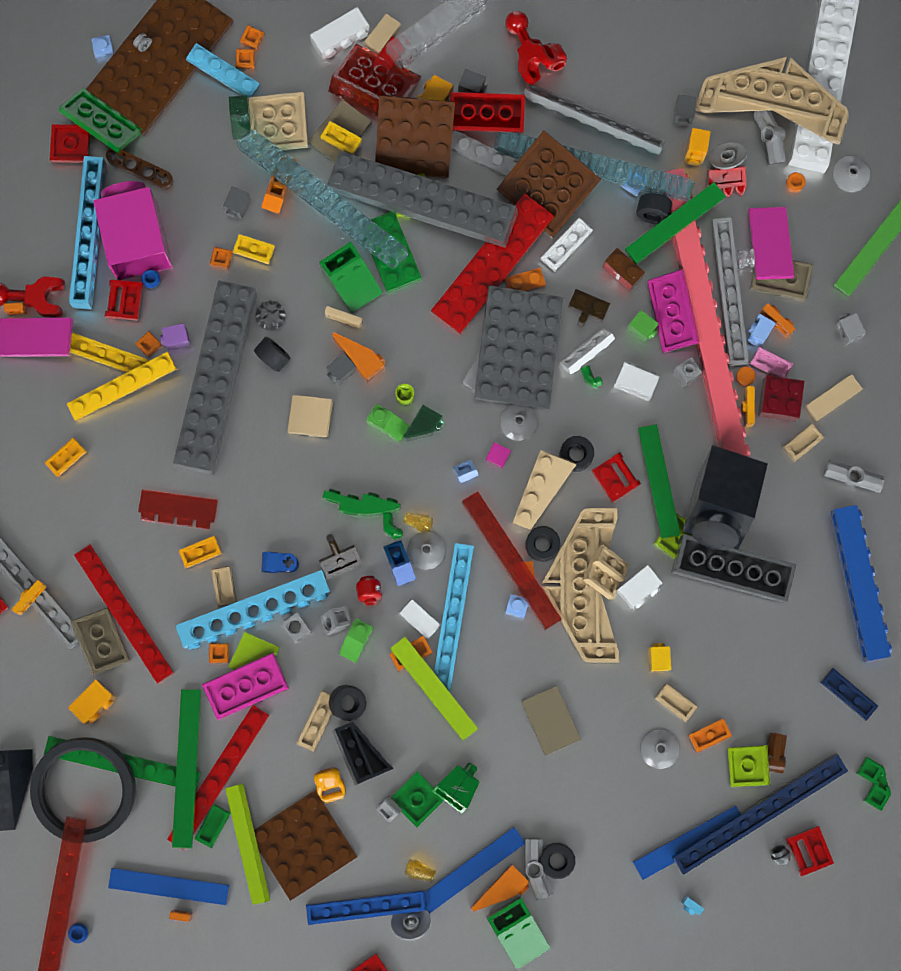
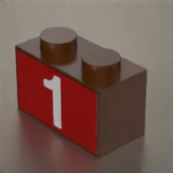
M618 248L609 255L603 264V268L629 291L643 279L645 274L638 265Z

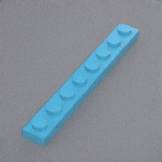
M455 543L434 667L435 675L449 692L451 690L474 546Z

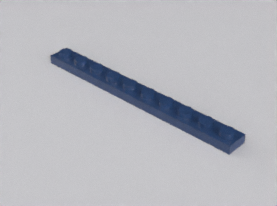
M838 754L833 755L672 856L681 874L684 875L847 773L848 770Z

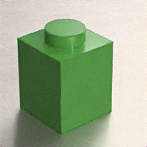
M640 310L627 329L646 342L648 338L652 340L657 334L658 330L656 328L659 323Z

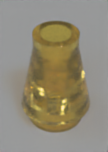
M406 512L403 523L422 533H429L433 524V518L425 514Z
M410 859L405 869V874L409 878L430 882L433 881L436 872L417 859Z

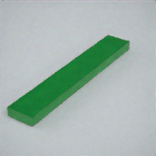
M713 182L626 247L625 251L637 265L725 199L726 196Z
M657 424L639 427L638 432L661 539L680 536Z

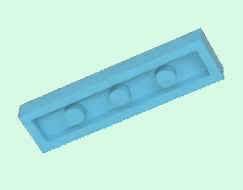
M197 43L186 58V61L246 99L252 97L260 83Z

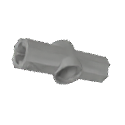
M828 460L824 470L825 477L845 482L849 486H858L878 493L881 492L885 481V476L865 471L858 466L852 467L832 460ZM851 472H855L858 475L857 481L851 478Z

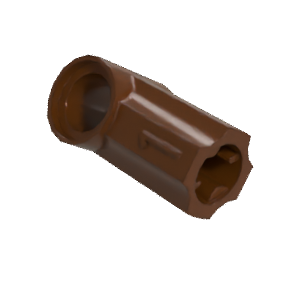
M769 733L767 745L769 772L784 773L786 764L784 753L787 735Z

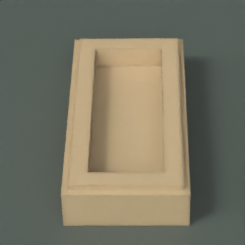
M385 14L365 40V45L379 54L390 38L399 30L401 23Z
M326 306L324 312L327 318L361 329L363 324L362 318Z
M811 423L782 448L795 462L820 442L824 436Z
M231 566L211 569L217 607H225L236 603L237 599Z
M668 683L663 686L655 697L658 702L684 722L688 721L698 707Z

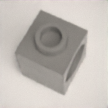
M847 313L839 317L840 320L836 323V327L845 345L862 338L866 334L857 313L853 315Z
M692 357L678 365L673 371L683 388L698 379L702 374Z
M347 606L330 609L320 617L326 635L342 632L353 624Z
M291 612L283 618L284 622L281 624L295 644L312 633L298 613L293 614ZM295 621L301 625L297 632H293L290 629L291 623Z

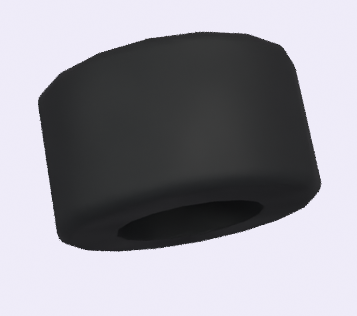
M658 193L642 194L639 198L636 214L645 222L659 224L670 215L672 201Z
M264 337L254 349L255 354L276 372H280L291 359L288 353L269 337Z
M572 436L562 444L559 457L578 463L573 472H581L592 463L594 447L587 438ZM573 447H580L584 451L582 460L574 461L571 459L569 452Z
M538 526L532 529L527 536L525 542L526 551L536 561H549L559 551L560 538L554 529L547 526ZM539 537L549 539L550 547L548 550L540 551L536 548L535 542Z
M351 685L338 686L331 693L328 702L332 714L345 721H353L361 717L367 704L363 692ZM347 695L352 696L354 699V706L350 710H344L341 707V700Z
M551 843L542 850L540 863L543 866V872L548 877L563 879L572 873L576 864L575 855L567 845ZM555 853H560L565 858L563 867L559 869L553 868L550 864V857Z

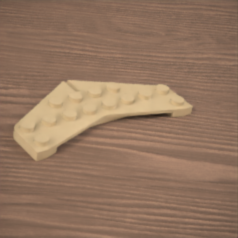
M787 57L707 77L703 82L695 107V111L703 113L773 110L821 138L839 145L849 118L848 109L792 58H790L786 73H783Z
M586 508L582 510L542 582L560 583V587L542 586V589L581 659L587 663H619V651L615 643L602 595L583 581L587 567L600 545H604L609 549L618 518V508Z

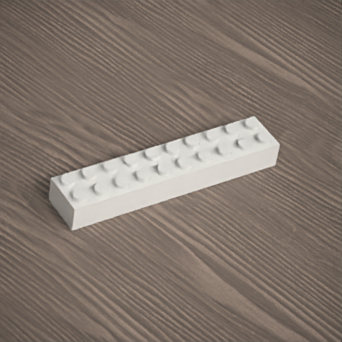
M819 0L806 72L841 103L859 0ZM795 124L788 166L824 173L830 163L833 143Z

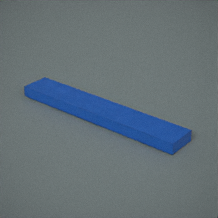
M737 806L731 807L635 860L633 864L642 880L675 863L672 856L741 814Z
M515 827L424 892L426 910L429 914L525 844V841Z
M111 868L108 885L110 889L219 905L227 904L229 885L117 868Z
M424 890L307 904L308 925L426 911Z

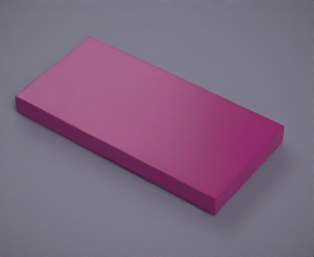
M786 207L749 208L748 217L756 280L793 278L794 268Z
M681 269L647 280L656 322L659 323L657 327L663 353L700 343L684 270Z
M1 318L0 357L70 356L73 319Z
M274 652L202 684L217 720L289 689Z

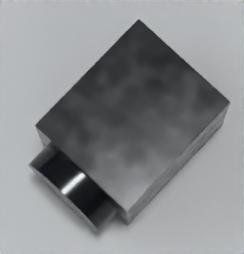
M712 445L697 476L683 532L692 534L698 543L710 549L728 550L734 548L738 550L755 519L768 463Z

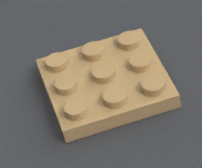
M304 92L248 97L253 153L309 148Z

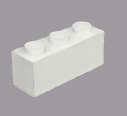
M358 7L310 34L311 43L322 60L331 58L340 49H346L351 46L355 40L365 38L370 32L369 24Z

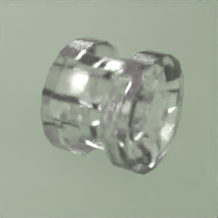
M748 249L747 251L737 250L736 260L738 268H743L744 266L754 267L755 255L753 249Z

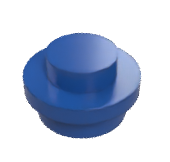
M147 270L142 274L141 281L145 287L152 289L159 285L160 275L155 270Z
M82 923L73 924L68 931L69 939L73 943L84 942L88 937V928Z

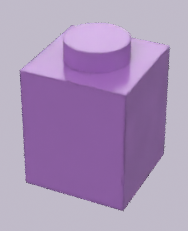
M184 323L162 328L163 334L160 335L162 346L167 347L168 351L191 345Z

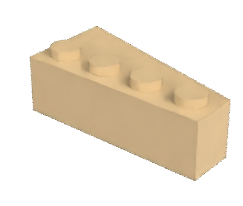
M540 450L513 523L531 530L578 463Z

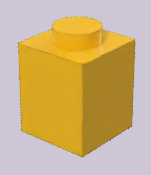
M654 643L653 647L648 648L650 672L670 671V646L665 647V643Z

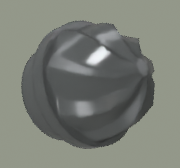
M785 845L776 846L771 850V859L778 865L784 866L791 860L790 850L786 849Z

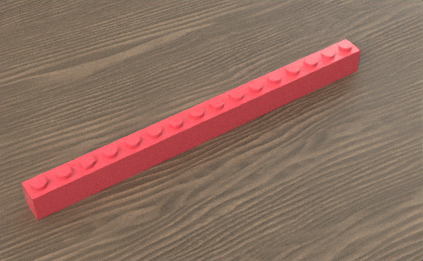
M683 168L661 172L659 180L662 193L672 201L671 215L693 198L692 192L688 191L687 186L689 185L688 174L684 173ZM694 221L673 237V243L679 270L682 269L685 273L700 343H697L696 347L718 446L748 457L750 449L748 444L745 445L744 437H746L744 426H741L740 423L742 414L740 408H737L736 405L738 396L736 389H733L731 383L733 382L732 371H729L727 365L729 364L728 353L724 352L723 347L725 346L724 335L720 334L719 329L721 328V320L719 316H716L717 302L715 298H712L711 294L713 292V284L711 280H708L707 276L709 274V266L707 262H704L705 249L699 240L701 238V231L699 227H696V222Z

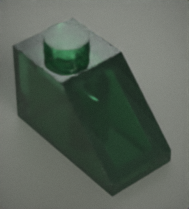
M248 96L229 97V112L233 140L251 139Z
M422 405L405 433L404 441L409 442L433 436L435 431L439 432L444 424L442 422L443 416Z

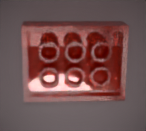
M356 43L333 73L328 92L378 117L380 95L411 97L422 76L396 63L392 64L379 57L378 54ZM376 57L393 65L389 72L385 66H372V62Z

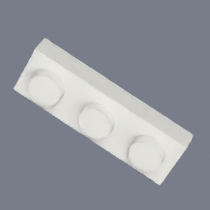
M578 218L541 257V260L555 272L586 240L593 230Z
M602 328L560 362L562 368L570 374L578 371L582 365L593 359L597 353L603 348L608 347L615 340L613 334Z

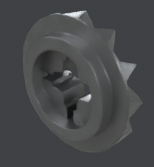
M269 300L262 302L257 308L255 317L258 325L263 329L276 330L283 325L286 313L281 304ZM266 309H268V311L270 310L271 313L275 312V321H273L270 317L265 318L267 316Z

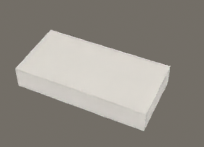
M413 599L399 613L427 640L441 626Z

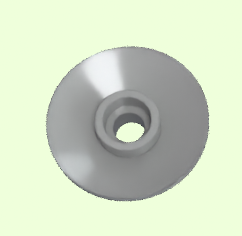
M727 142L715 147L709 155V160L715 168L731 169L740 165L745 160L747 152L742 144Z
M846 156L835 164L833 179L842 190L856 192L863 189L869 182L870 169L863 159L857 156ZM850 169H854L856 174H852Z
M512 404L501 414V430L511 440H526L537 429V415L531 407ZM521 418L523 422L517 424L515 420Z
M429 531L414 535L407 547V554L411 563L417 568L424 570L433 569L440 565L446 552L443 540L437 534ZM428 546L430 551L424 553L423 547Z
M653 730L641 742V756L653 768L664 769L670 767L679 756V743L676 737L666 730ZM659 745L664 747V752H658L657 748Z
M427 910L395 914L391 919L393 932L403 940H416L422 937L428 931L431 924L430 915Z

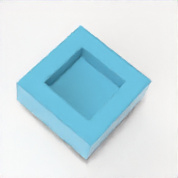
M687 896L681 901L685 905L683 909L691 915L695 913L701 915L704 908Z

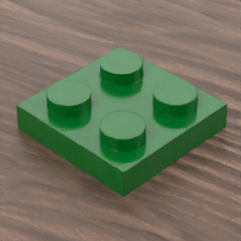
M418 771L391 797L402 809L401 812L416 827L444 801L432 792L433 787Z

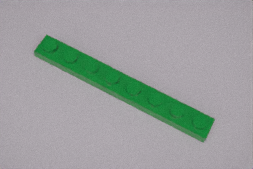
M48 736L43 755L57 744L66 740ZM72 751L58 758L118 773L109 760L92 751ZM123 754L130 763L136 778L175 787L177 766ZM198 771L196 777V792L201 776V772Z

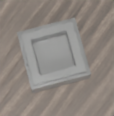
M389 796L376 808L388 823L402 811Z

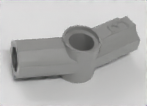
M770 110L756 111L754 118L761 129V139L766 143L769 164L785 162L783 140L785 139L784 128L778 126Z
M525 838L524 870L538 901L553 894L547 877L543 872V866L540 863L543 839ZM532 864L539 866V870L535 874L529 873L528 870Z

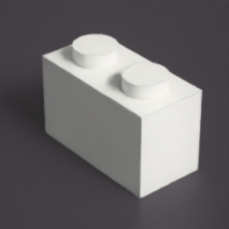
M624 362L614 387L649 401L659 376H656V373L652 370L646 369L644 371L639 369V366L635 363L628 362L627 364Z
M647 565L620 587L617 593L630 609L634 606L638 609L646 602L644 599L650 594L653 597L661 590L659 586L662 582Z

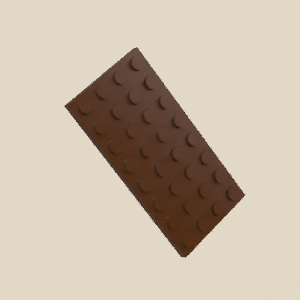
M156 0L86 90L142 128L140 132L145 136L198 67L186 61L194 45L197 43L211 52L234 21L206 0ZM141 33H145L147 38L152 40L150 46L143 52H140L138 47L133 45L134 40Z

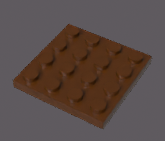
M380 95L375 162L415 175L425 174V176L449 178L455 101Z
M543 130L496 190L514 205L525 193L554 215V219L544 230L554 238L602 179L549 133Z
M316 790L254 829L258 849L290 901L357 858L354 850Z

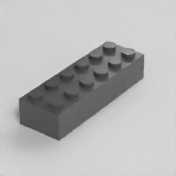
M683 534L679 539L671 573L784 603L788 602L797 564L742 549H710L698 543L693 536Z

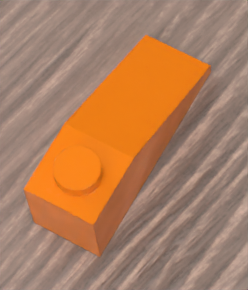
M281 154L278 155L261 208L279 214L296 159Z
M335 332L332 334L335 343L355 364L357 371L366 382H369L385 370V360L379 353L376 355L373 350Z
M511 864L471 906V909L477 911L513 898L518 893L522 895L529 888L527 885L529 881Z

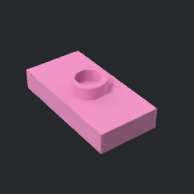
M760 346L750 362L751 365L772 376L786 378L793 363Z

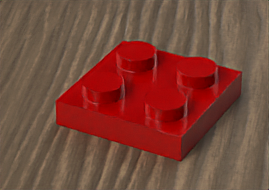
M52 124L50 161L53 163H83L84 156H89L90 133L79 125Z

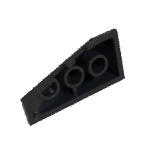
M33 749L0 751V831L16 830L23 800L28 790L30 776L34 769Z

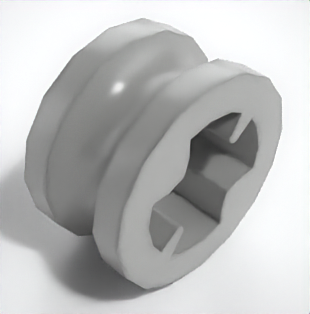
M141 33L136 37L133 45L138 47L140 52H143L150 46L152 40L147 38L145 33Z

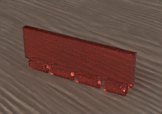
M142 490L138 513H141L140 519L144 521L154 522L156 515H158V523L174 524V519L177 518V525L192 527L194 520H196V528L210 529L211 522H215L218 500Z

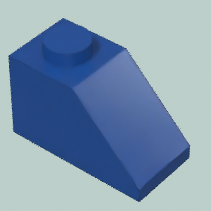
M402 541L383 546L397 585L400 586L416 580Z

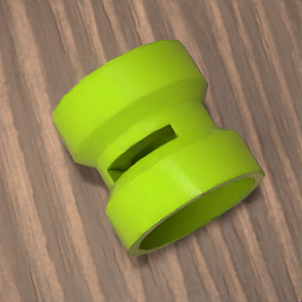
M405 383L396 388V400L400 405L407 406L414 401V389L411 385Z

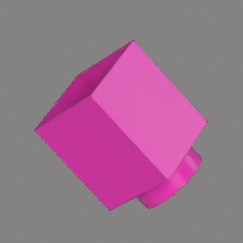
M126 181L103 189L101 191V198L93 200L107 263L116 279L123 280L140 276L147 270L161 271L173 268L159 206L150 187L146 188V185L140 181Z

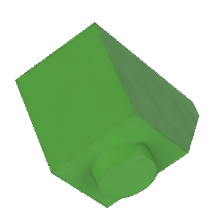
M375 404L366 419L368 425L398 442H401L410 426L394 413L378 404Z
M355 618L339 655L356 663L374 628Z

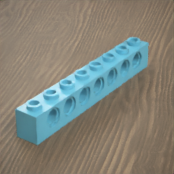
M84 156L69 298L71 306L77 309L92 310L100 238V228L93 200L100 199L101 191L105 188L107 164L103 157Z
M320 570L175 626L183 648L193 650L200 647L202 642L207 641V643L217 641L220 635H233L237 633L236 629L244 627V629L255 626L254 622L272 620L275 614H288L292 612L291 608L296 606L299 609L310 605L309 601L316 599L318 602L327 599V595L331 592L323 571ZM308 585L314 587V592L311 595L304 594V588ZM289 592L296 594V599L293 602L286 601V595ZM269 600H277L278 605L275 609L268 608ZM253 606L259 607V613L256 616L249 614V610ZM234 613H240L241 620L238 623H232L231 621ZM216 620H221L223 623L220 630H214L213 623ZM198 627L204 628V634L201 637L195 636V630Z

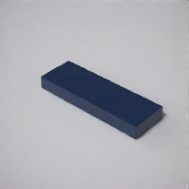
M834 668L820 682L864 721H867L878 708L875 702Z

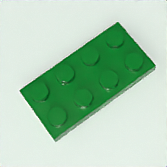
M83 87L59 106L58 111L117 153L122 151L141 134L142 128Z
M388 212L359 224L387 293L422 280L395 212Z

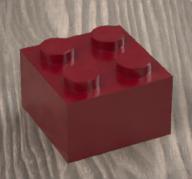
M766 375L762 382L758 417L796 422L801 414L805 381Z

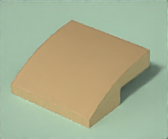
M292 395L287 432L290 434L328 438L333 400Z
M600 545L587 567L583 581L607 599H614L619 582L625 581L629 564L606 546Z

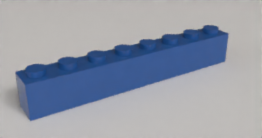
M857 505L834 509L831 511L863 661L867 662L891 657L892 646L890 641H887L886 636L888 628L882 619L884 610L882 604L878 601L879 588L877 584L875 585L873 578L875 577V570L870 565L869 560L871 552L869 547H866L865 542L867 534L865 528H862L861 525L863 519L862 512L858 509Z

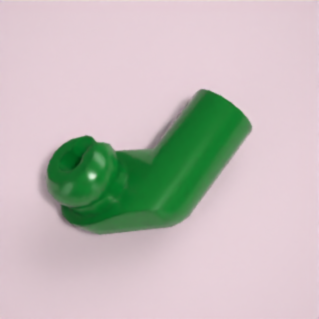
M589 365L581 368L585 382L594 389L603 385L600 376L594 378Z
M383 514V531L392 539H400L403 536V531L401 528L393 525L392 514Z

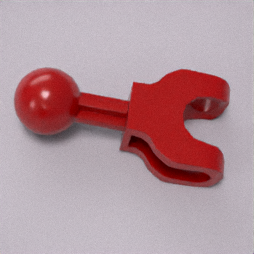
M512 11L505 19V26L511 34L518 36L522 44L517 49L519 54L518 70L525 82L534 85L541 78L539 72L540 62L546 66H553L558 61V58L551 46L543 45L539 39L530 38L527 32L529 21L526 14L522 11Z
M44 276L39 278L34 284L26 285L25 290L8 289L5 284L0 283V306H3L8 301H24L27 307L34 308L42 317L60 318L63 315V310L58 305L48 303L47 297L52 291L63 290L65 281L57 277Z

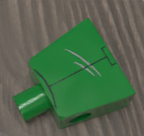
M468 763L464 769L457 765L433 788L432 792L462 814L469 807L479 785V780L474 777L478 770L477 767L472 763Z

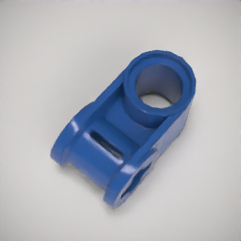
M262 552L261 572L293 573L299 568V561L293 554ZM289 559L294 562V564L290 565V568L285 564V562H289Z

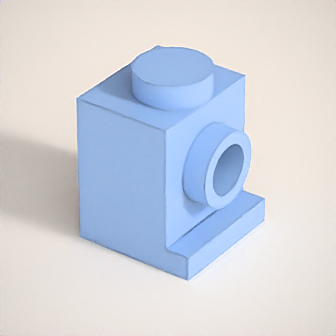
M759 313L748 331L751 333L748 341L753 345L762 346L776 323Z

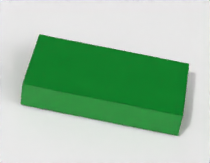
M213 804L194 839L209 848H213L231 813Z

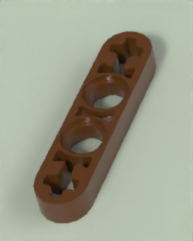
M111 148L106 151V159L112 166L164 190L171 188L173 185V177L168 171L124 150L117 153L118 157L123 159L122 162L117 158L112 160L111 154L115 155L117 152ZM129 160L136 161V166L132 169L126 167ZM144 169H153V174L148 177L144 176ZM157 172L158 176L161 178H165L167 176L168 182H164L162 184L161 179L156 177Z

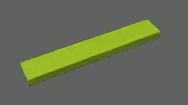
M406 637L390 648L462 741L478 729Z
M239 784L225 788L252 905L270 901V896L244 786Z

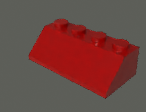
M450 92V101H455L453 130L524 133L525 95Z

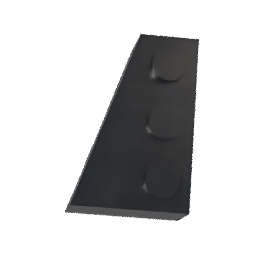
M353 721L332 731L354 785L394 769Z

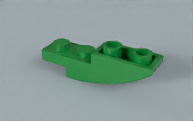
M334 489L324 490L322 496L324 501L340 505L339 513L352 516H382L383 514L400 511L401 508L398 500L388 497L384 500L379 498L380 495L369 492L368 495L363 493L361 501L358 500V496L348 494L346 497L340 495L341 492Z

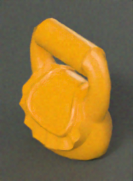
M336 767L324 769L314 774L316 792L324 803L344 797L345 785ZM338 786L341 789L340 791L323 796L322 794L323 791H327L328 789L336 788Z

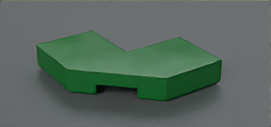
M865 757L856 772L857 775L872 783L863 801L882 811L891 796L885 769L882 765Z

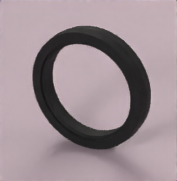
M88 737L69 739L51 748L37 764L30 784L31 804L40 823L53 835L74 843L94 842L114 833L128 818L136 796L135 776L126 757L113 745L100 739ZM77 750L92 751L109 760L117 770L122 783V799L116 814L104 825L92 829H77L64 824L51 812L45 798L46 776L53 763L66 753Z

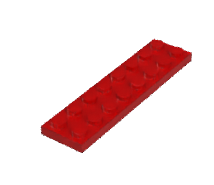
M525 193L515 205L518 215L506 248L485 242L431 309L433 314L460 335L486 304L488 286L499 287L554 219V215Z

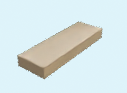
M851 374L807 404L805 408L815 422H817L863 389Z
M323 690L321 691L296 744L313 752L315 751L332 716L328 703L331 694Z

